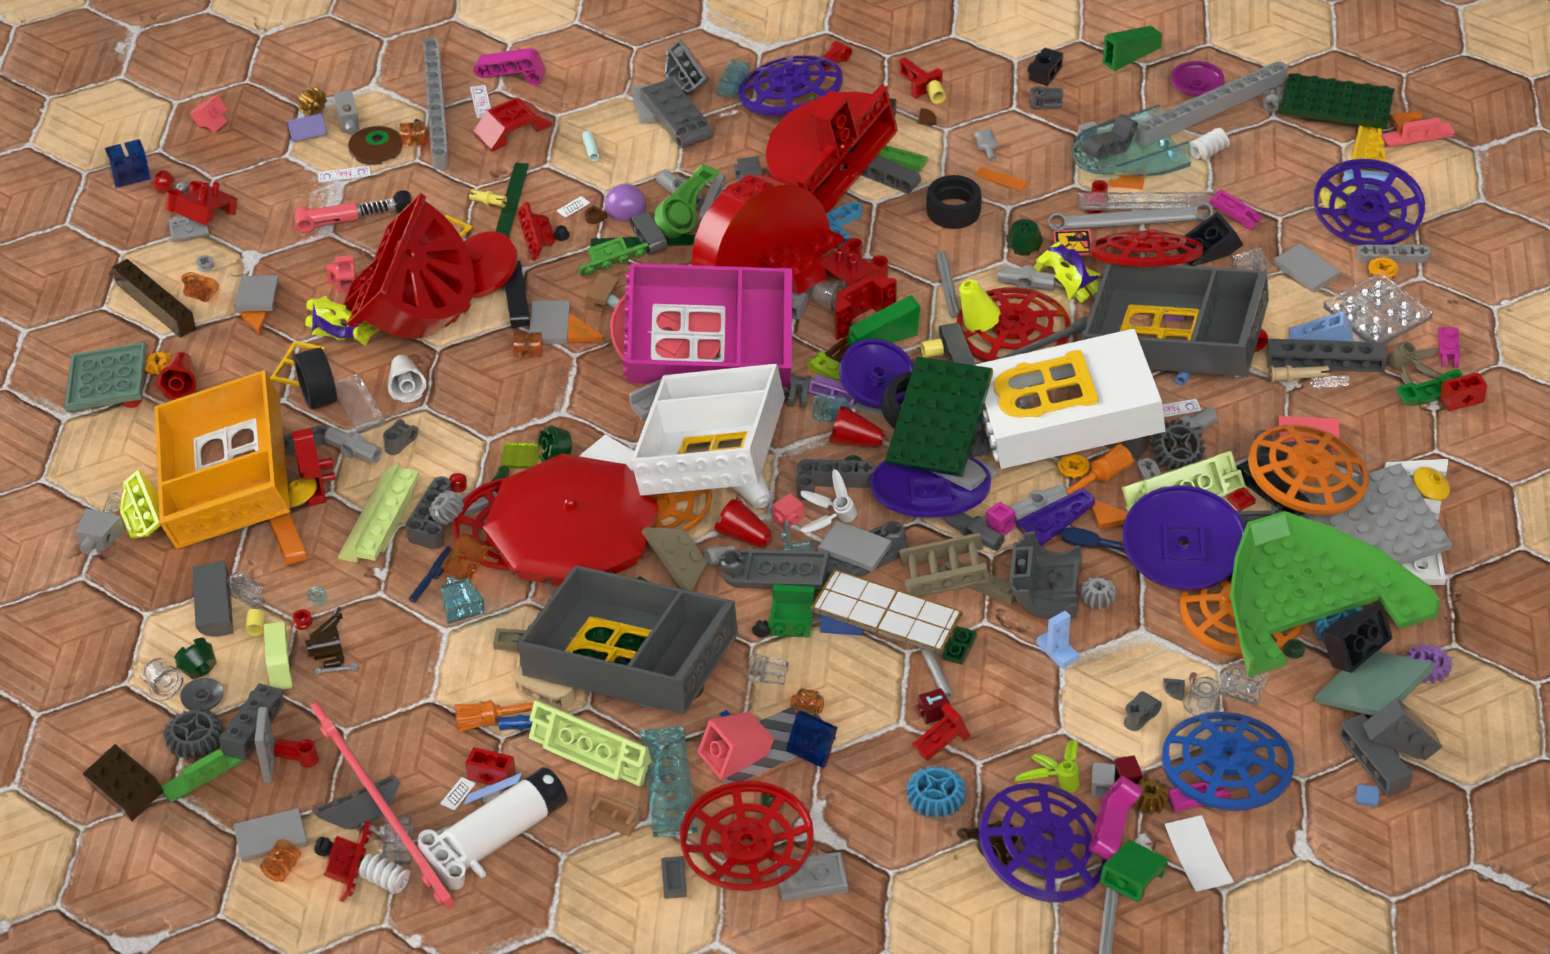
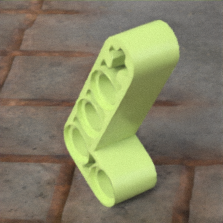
M285 621L263 624L265 658L270 686L282 690L293 689Z

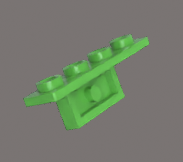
M619 237L590 247L587 252L592 262L581 265L578 274L579 276H588L596 270L608 269L613 264L625 263L630 258H640L646 254L649 245L646 242L627 249L623 238Z
M218 749L181 770V775L161 786L164 790L163 794L170 802H173L245 760L224 755Z

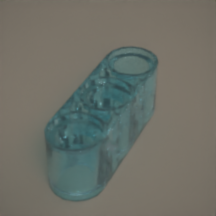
M731 59L718 82V96L736 98L742 80L749 74V62Z

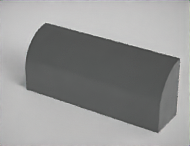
M225 560L192 567L196 629L200 633L211 637L234 634L230 574Z

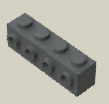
M259 683L254 691L250 692L245 704L241 705L235 718L231 719L226 731L220 735L219 744L224 755L242 760L248 758L256 746L255 733L258 707L267 708L271 724L284 705L282 689Z
M1364 714L1341 722L1339 738L1387 797L1410 788L1413 776L1410 767L1403 763L1399 754L1392 748L1370 741L1363 726V723L1368 720Z

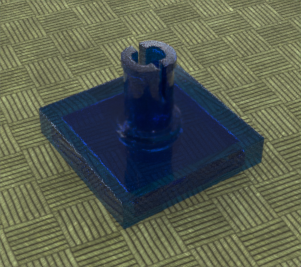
M800 710L796 713L786 751L824 768L827 766L838 727Z

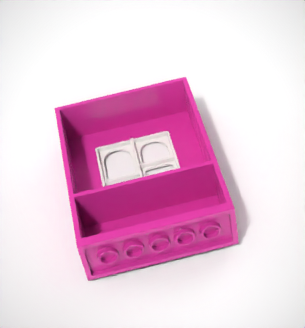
M631 263L630 271H626L623 375H627V383L650 384L662 379L663 375L777 364L782 387L789 388L792 369V269ZM667 311L680 312L681 329L679 331L662 330L656 323L658 315ZM707 312L721 314V331H689V313ZM667 338L688 339L690 341V356L687 359L661 357L655 350L656 344L660 340ZM701 339L719 340L721 343L720 358L718 360L699 359L697 357L698 341Z

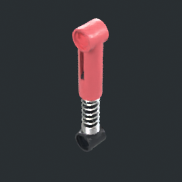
M401 190L395 193L393 198H388V201L386 199L379 202L375 201L374 203L370 201L369 204L365 202L364 205L352 202L311 210L301 207L294 212L295 224L299 232L307 233L313 230L314 227L355 221L362 217V215L366 217L367 214L371 216L373 213L376 215L378 212L381 214V212L386 213V211H396L399 214L412 202V197L408 191Z

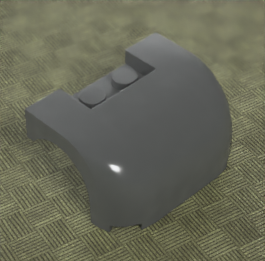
M1035 531L1024 533L1025 536L1019 539L1018 542H1014L1012 550L1010 585L1016 601L1028 613L1044 619H1051L1064 611L1070 614L1071 618H1077L1079 572H1081L1082 568L1080 546H1075L1067 552H1051L1044 549L1038 543Z

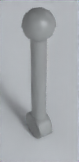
M351 663L350 666L323 669L316 667L314 673L320 675L325 672L343 670L355 672L358 670V664Z

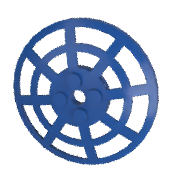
M1210 712L1188 718L1170 731L1162 748L1163 770L1172 785L1189 799H1193L1204 806L1220 810H1249L1271 803L1286 791L1291 783L1294 772L1292 751L1284 738L1262 721L1238 713ZM1210 719H1230V720H1237V721H1240V722H1239V723H1238V722H1234V721H1214V722H1212ZM1199 721L1203 724L1193 729L1187 737L1175 736L1180 730ZM1248 724L1259 727L1275 739H1267L1262 733L1248 726ZM1217 726H1234L1236 728L1234 732H1221ZM1205 729H1208L1212 734L1206 740L1194 738ZM1247 730L1256 735L1260 740L1250 741L1242 736V734ZM1170 743L1183 744L1182 754L1185 762L1173 768L1169 757ZM1189 746L1203 747L1202 755L1191 758ZM1282 746L1287 754L1288 767L1286 771L1274 765L1275 753L1273 747ZM1266 747L1268 761L1255 756V749ZM1225 752H1230V753H1233V754H1231V755H1226V754H1224V753H1225ZM1205 763L1208 768L1214 771L1213 776L1203 772L1197 765ZM1253 764L1264 768L1253 777H1250L1247 772L1252 768ZM1190 769L1198 778L1209 783L1206 793H1202L1189 786L1179 777V774ZM1270 772L1282 778L1281 782L1273 789L1261 795L1258 794L1254 785L1264 780ZM1223 775H1239L1242 780L1231 781L1221 778ZM1218 786L1226 788L1246 787L1250 798L1224 799L1214 796Z

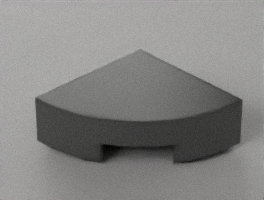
M1163 678L1165 692L1172 698L1183 701L1185 680Z

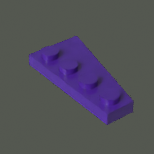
M1082 488L1017 520L1016 527L1023 534L1035 531L1038 543L1043 546L1094 506L1095 498L1086 489Z

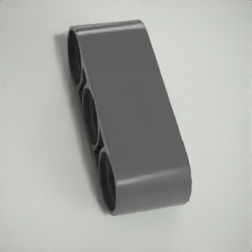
M649 212L630 217L631 228L642 244L647 242L649 245L648 254L667 249L666 238Z

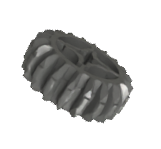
M1174 419L1170 423L1165 422L1166 432L1153 434L1154 439L1151 441V445L1155 447L1152 448V452L1157 453L1154 459L1161 460L1159 466L1165 464L1167 465L1166 470H1169L1171 467L1174 470L1203 458L1202 453L1205 451V447L1202 445L1205 443V440L1199 439L1202 433L1195 432L1197 427L1190 428V422L1184 425L1183 420H1179L1177 423ZM1182 442L1180 448L1173 450L1176 447V444L1179 445Z
M192 707L191 711L186 712L183 710L182 714L176 713L175 718H169V724L165 725L164 739L166 747H168L172 754H175L178 758L183 757L185 760L192 757L195 761L196 757L201 756L204 758V754H211L212 749H218L219 738L223 729L221 721H219L215 713L211 714L209 709L203 711L202 708L195 711Z

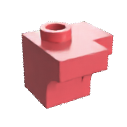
M216 95L196 106L190 112V115L198 127H207L212 132H216L227 122L223 113L228 109L220 97Z
M353 255L334 257L335 264L326 265L328 283L335 284L338 293L348 292L352 281L357 277Z

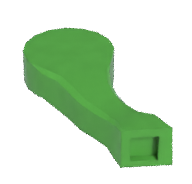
M702 164L695 169L693 175L683 182L672 195L664 199L657 206L655 222L663 234L676 239L684 236L694 228L696 223L697 195L702 187L713 180L721 171Z

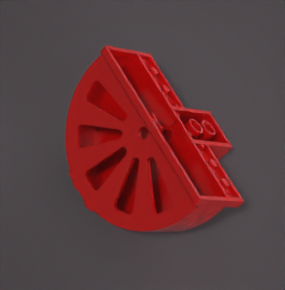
M880 85L873 94L864 92L838 93L830 90L827 95L813 99L792 112L789 111L769 134L766 162L770 175L808 190L820 201L826 214L829 213L898 131L887 87ZM861 138L854 151L848 153V150ZM843 166H848L845 170L840 169ZM825 179H829L815 193H813Z
M746 175L743 179L730 184L726 189L722 190V193L704 215L694 240L691 265L792 269V292L799 295L827 278L823 258H820V256L840 245L844 240L843 235L830 230L828 217L822 204L808 190L771 175Z
M420 193L387 225L373 261L352 281L343 303L351 311L347 325L352 329L358 323L362 324L365 320L374 327L394 336L410 339L424 338L435 334L452 322L455 323L460 314H465L470 308L471 304L469 302L475 295L474 288L476 283L474 281V268L469 251L458 231L441 212L425 201L426 196Z

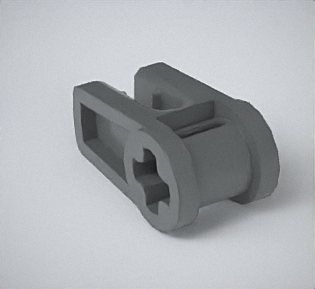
M1034 86L1030 89L1031 99L1029 100V107L1031 109L1062 108V88Z
M791 373L788 406L792 407L794 405L796 393H799L800 407L805 409L811 376H795V373Z

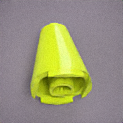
M964 281L960 286L963 321L966 328L971 332H975V330L984 332L993 328L999 321V315H1001L999 307L977 281Z

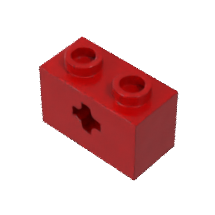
M1479 372L1446 380L1442 383L1440 399L1448 411L1483 403L1488 385Z
M473 747L465 762L467 779L470 781L493 785L516 775L514 756Z

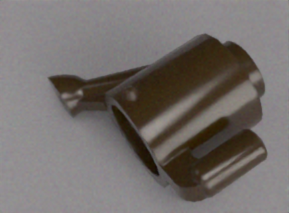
M340 607L334 611L332 617L313 633L309 634L310 640H305L308 656H314L315 661L336 656V659L324 661V668L339 667L345 661L337 630L339 621L343 619Z
M1003 821L988 824V828L1002 827ZM979 827L959 829L956 834L962 840L974 839L978 841L977 848L984 857L980 846ZM1010 836L1013 845H1015L1018 841V836ZM989 837L995 855L1000 863L1006 867L1014 858L1011 855L1008 858L1005 856L1008 850L1004 844L1003 837Z

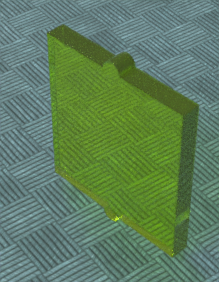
M505 442L504 451L501 453V466L515 469H528L535 466L537 459L540 458L538 454L540 445L538 443Z

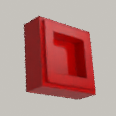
M1244 487L1227 495V500L1238 511H1242L1256 502V499Z

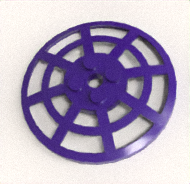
M796 55L779 58L757 67L742 80L739 86L740 101L743 106L754 113L768 116H786L789 111L792 112L799 106L807 103L793 105V98L805 95L811 91L819 95L816 98L827 95L830 90L839 92L843 84L842 71L834 61L820 56ZM793 62H806L802 65L793 64ZM786 63L784 66H781L779 68H772L777 65ZM820 63L833 67L836 72L825 71V68ZM815 65L819 70L809 71L808 67ZM765 72L770 73L768 77L760 79ZM754 76H756L752 83L747 84ZM811 76H819L815 83L810 82ZM826 76L836 77L835 82L826 92L819 88ZM769 82V87L765 91L760 88V84ZM754 87V90L760 96L755 102H752L746 97L744 91ZM773 91H776V92L785 93V94H774V93H772V92H773ZM766 98L786 99V106L783 107L763 106L761 103Z
M1353 159L1336 164L1320 177L1314 190V209L1324 227L1340 239L1356 245H1393L1401 242L1418 229L1425 213L1424 194L1417 182L1399 167L1380 160ZM1360 168L1377 169L1390 174L1385 181L1374 178H1362ZM1353 170L1354 179L1345 181L1338 187L1329 181L1331 177L1340 172ZM1396 177L1408 185L1414 193V197L1404 200L1401 193L1391 186ZM1364 184H1372L1379 186L1380 188L1378 191L1374 189H1366L1364 188ZM1352 185H1356L1357 188L1350 195L1342 191ZM1323 186L1332 192L1329 208H1321L1318 205L1319 195ZM1389 191L1398 201L1390 203L1384 194ZM1337 196L1346 202L1345 209H1335ZM1418 203L1416 223L1414 225L1405 223L1407 206ZM1364 206H1369L1372 209H1365ZM1401 208L1399 220L1389 217L1390 210ZM1322 214L1331 215L1344 231L1340 232L1326 221ZM1347 215L1352 223L1347 226L1338 216ZM1384 222L1393 225L1392 228L1380 232L1377 227ZM1359 225L1370 227L1372 233L1356 231V228ZM1399 228L1410 230L1394 239L1385 241L1383 239V236L1392 234ZM1354 234L1360 237L1375 238L1376 241L1360 240L1349 235Z
M1042 783L1016 784L996 794L982 814L979 824V840L986 861L1004 883L1027 897L1045 902H1067L1083 897L1100 882L1103 866L1107 862L1104 859L1102 860L1101 867L1093 878L1085 868L1092 853L1089 850L1092 837L1087 824L1080 815L1085 813L1094 825L1096 824L1097 817L1080 799L1063 789ZM1024 789H1037L1039 796L1026 797L1017 802L1006 796L1008 793ZM1047 791L1066 798L1077 807L1073 809L1062 801L1048 797ZM998 801L1010 807L1004 816L1002 827L988 828L990 814ZM1040 802L1042 811L1032 814L1023 805ZM1050 804L1059 806L1069 813L1063 817L1052 813ZM1015 812L1026 819L1022 827H1009L1011 817ZM1076 819L1082 827L1085 836L1074 834L1069 823ZM1042 834H1049L1052 840H1047ZM1010 836H1020L1025 848L1021 853L1016 850ZM989 837H1003L1008 852L1014 858L1006 867L1000 863L995 855ZM1074 843L1086 845L1085 853L1081 860L1071 851ZM1032 855L1036 859L1046 862V869L1033 865L1027 859ZM1064 858L1073 865V867L1066 870L1055 871V862L1061 861ZM1021 865L1033 874L1046 877L1045 890L1022 882L1012 873ZM1076 873H1079L1086 883L1074 890L1055 891V879L1066 878Z

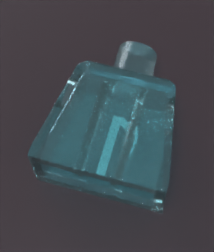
M455 576L446 579V585L441 586V594L447 624L485 613L483 597L469 579L458 581Z

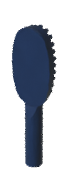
M1068 527L1061 531L1062 540L1065 543L1068 542L1071 546L1077 545L1081 546V548L1088 547V549L1090 547L1093 549V547L1102 546L1125 551L1123 542L1100 538L1097 533L1086 529Z
M450 546L443 550L432 565L429 573L411 594L409 600L412 603H416L432 579H438L440 574L446 570L447 565L453 559L452 556H455V551Z

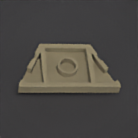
M644 528L641 533L678 586L683 590L692 591L707 564V560L686 530L678 528Z

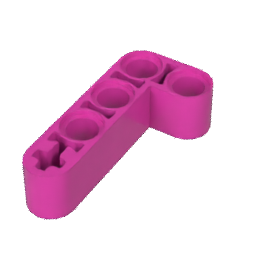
M533 48L481 55L473 71L475 75L481 78L523 72L530 84L538 85L545 74L546 68L539 53Z
M1124 776L1117 780L1101 801L1089 847L1091 852L1106 861L1118 851L1128 809L1137 801L1142 792V787Z

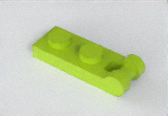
M818 351L814 355V359L812 358L806 363L809 370L823 377L841 382L839 375L840 363L827 357L824 352Z

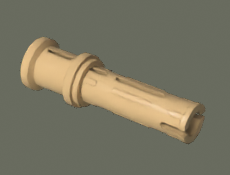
M1271 365L1268 369L1269 382L1274 383L1280 380L1291 382L1293 379L1328 378L1329 373H1321V371H1329V367L1325 365L1292 368L1290 365H1285V367H1274Z

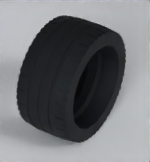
M947 175L936 179L929 185L927 191L926 209L929 219L934 224L949 229H961L975 223L981 212L982 195L980 187L974 180L961 175ZM948 199H960L966 201V203L959 205H948L943 203L942 201Z
M321 347L313 348L295 354L293 356L295 371L308 408H320L337 402L335 382L323 349Z
M905 372L896 376L888 385L882 398V414L887 423L894 429L901 410L895 394L906 392L912 372Z

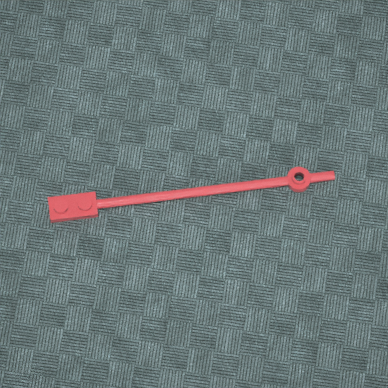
M318 702L313 703L311 709L323 725L320 730L327 739L330 737L333 739L424 873L421 877L428 888L433 886L436 891L433 896L440 905L444 903L448 909L452 908L456 903L322 707Z

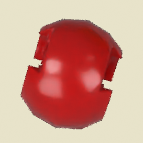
M164 170L159 171L155 175L156 178L153 181L151 180L154 190L160 193H166L171 188L170 185L175 182L172 174Z

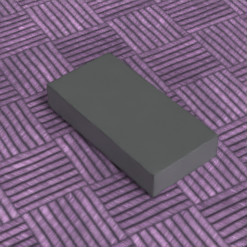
M684 857L661 858L664 899L687 897Z

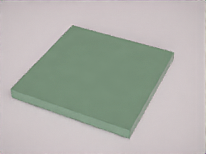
M146 342L71 354L64 406L66 412L142 400L147 357Z
M1377 651L1352 673L1341 670L1314 698L1318 704L1373 716L1396 697L1402 702L1435 667L1433 662Z

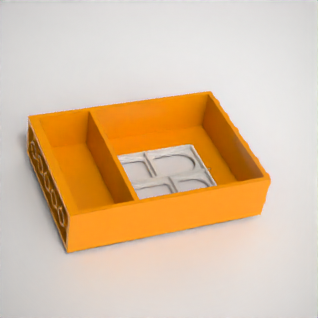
M265 370L154 406L160 525L176 549L290 512L280 395ZM251 429L254 432V441L252 443L232 448V438L238 431ZM212 439H221L224 446V458L203 466L201 459L203 445ZM250 450H255V452H252V453H249V454H246V455H243V456H240V457H237V458H234V459H233V457L236 456V455H238V454H241V453H244V452H247V451H250Z

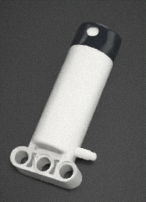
M542 767L439 835L430 829L422 831L418 836V849L433 871L448 888L453 890L460 889L464 886L467 869L471 867L477 875L484 878L486 872L478 863L479 861L564 806L568 800L565 787L552 770ZM430 842V843H432V844H431V845H425L424 843ZM439 858H444V859H446V860H444V861H439V860H437V859H439ZM452 874H458V875H460V876H458V877H453V876H451V875H452Z

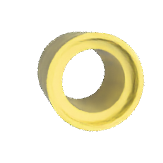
M934 80L927 84L926 90L931 101L935 104L942 103L946 99V93L941 83Z
M939 338L921 342L922 356L924 358H932L944 355L942 340Z
M251 609L246 614L245 632L252 637L261 636L264 633L265 613L260 609Z

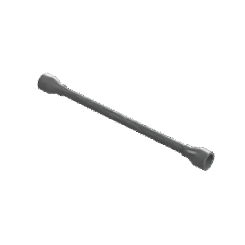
M1081 317L1068 326V328L995 360L1032 352L1068 335L1082 333L1086 329L1085 323L1089 317Z

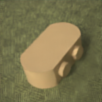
M520 665L517 667L515 680L517 692L520 696L533 702L535 700L541 701L562 711L568 709L575 702V688L523 676L522 667Z

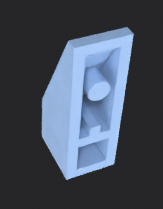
M1343 311L1291 327L1289 339L1351 341L1352 325Z

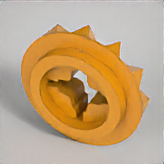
M1379 257L1370 261L1368 270L1370 275L1375 276V279L1382 278L1384 280V278L1391 280L1392 277L1397 276L1399 266L1392 259Z
M164 350L161 352L156 351L153 354L148 353L145 371L150 374H159L172 358L170 353H165Z
M1069 454L1059 460L1058 469L1060 475H1065L1066 479L1069 477H1073L1074 480L1076 477L1082 479L1084 475H1088L1090 464L1081 455Z

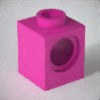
M1001 501L986 511L988 527L1005 536L1014 529L1015 511Z

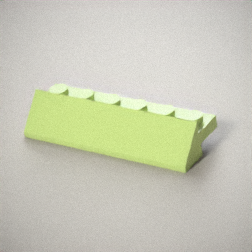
M1227 451L1122 487L1127 503L1125 508L1128 512L1146 494L1169 486L1197 487L1210 491L1219 497L1226 496L1242 487L1246 489L1241 470L1236 468L1232 451Z
M398 462L382 473L340 551L338 559L358 563L360 558L376 561L379 553L385 551L413 498L412 490L419 479V471L400 468Z
M534 701L530 721L533 723L529 739L543 744V749L615 780L621 778L637 786L643 785L648 765L652 763L648 747L541 701Z

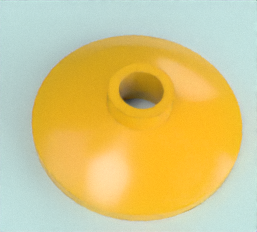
M1420 467L1414 472L1413 483L1424 497L1437 501L1447 498L1450 493V485L1442 473L1431 467Z
M303 477L292 481L288 485L290 507L300 505L312 497L318 486L314 478L305 480Z

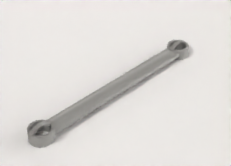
M1199 203L1195 207L1070 216L1055 213L1049 217L1047 226L1053 232L1067 229L1192 220L1202 223L1213 215V209L1208 203ZM1199 208H1205L1209 211L1205 214H1197ZM1058 218L1061 219L1063 223L1051 224L1050 221L1052 219Z

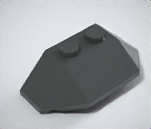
M681 39L667 49L664 75L667 79L672 78L685 94L699 90L711 79L702 64Z
M393 775L373 783L389 807L400 785L399 779ZM365 787L312 809L313 814L319 819L346 830L356 829L367 820H377L383 814Z

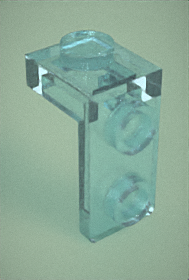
M784 521V529H781V539L786 541L784 550L815 551L813 541L793 543L789 523Z

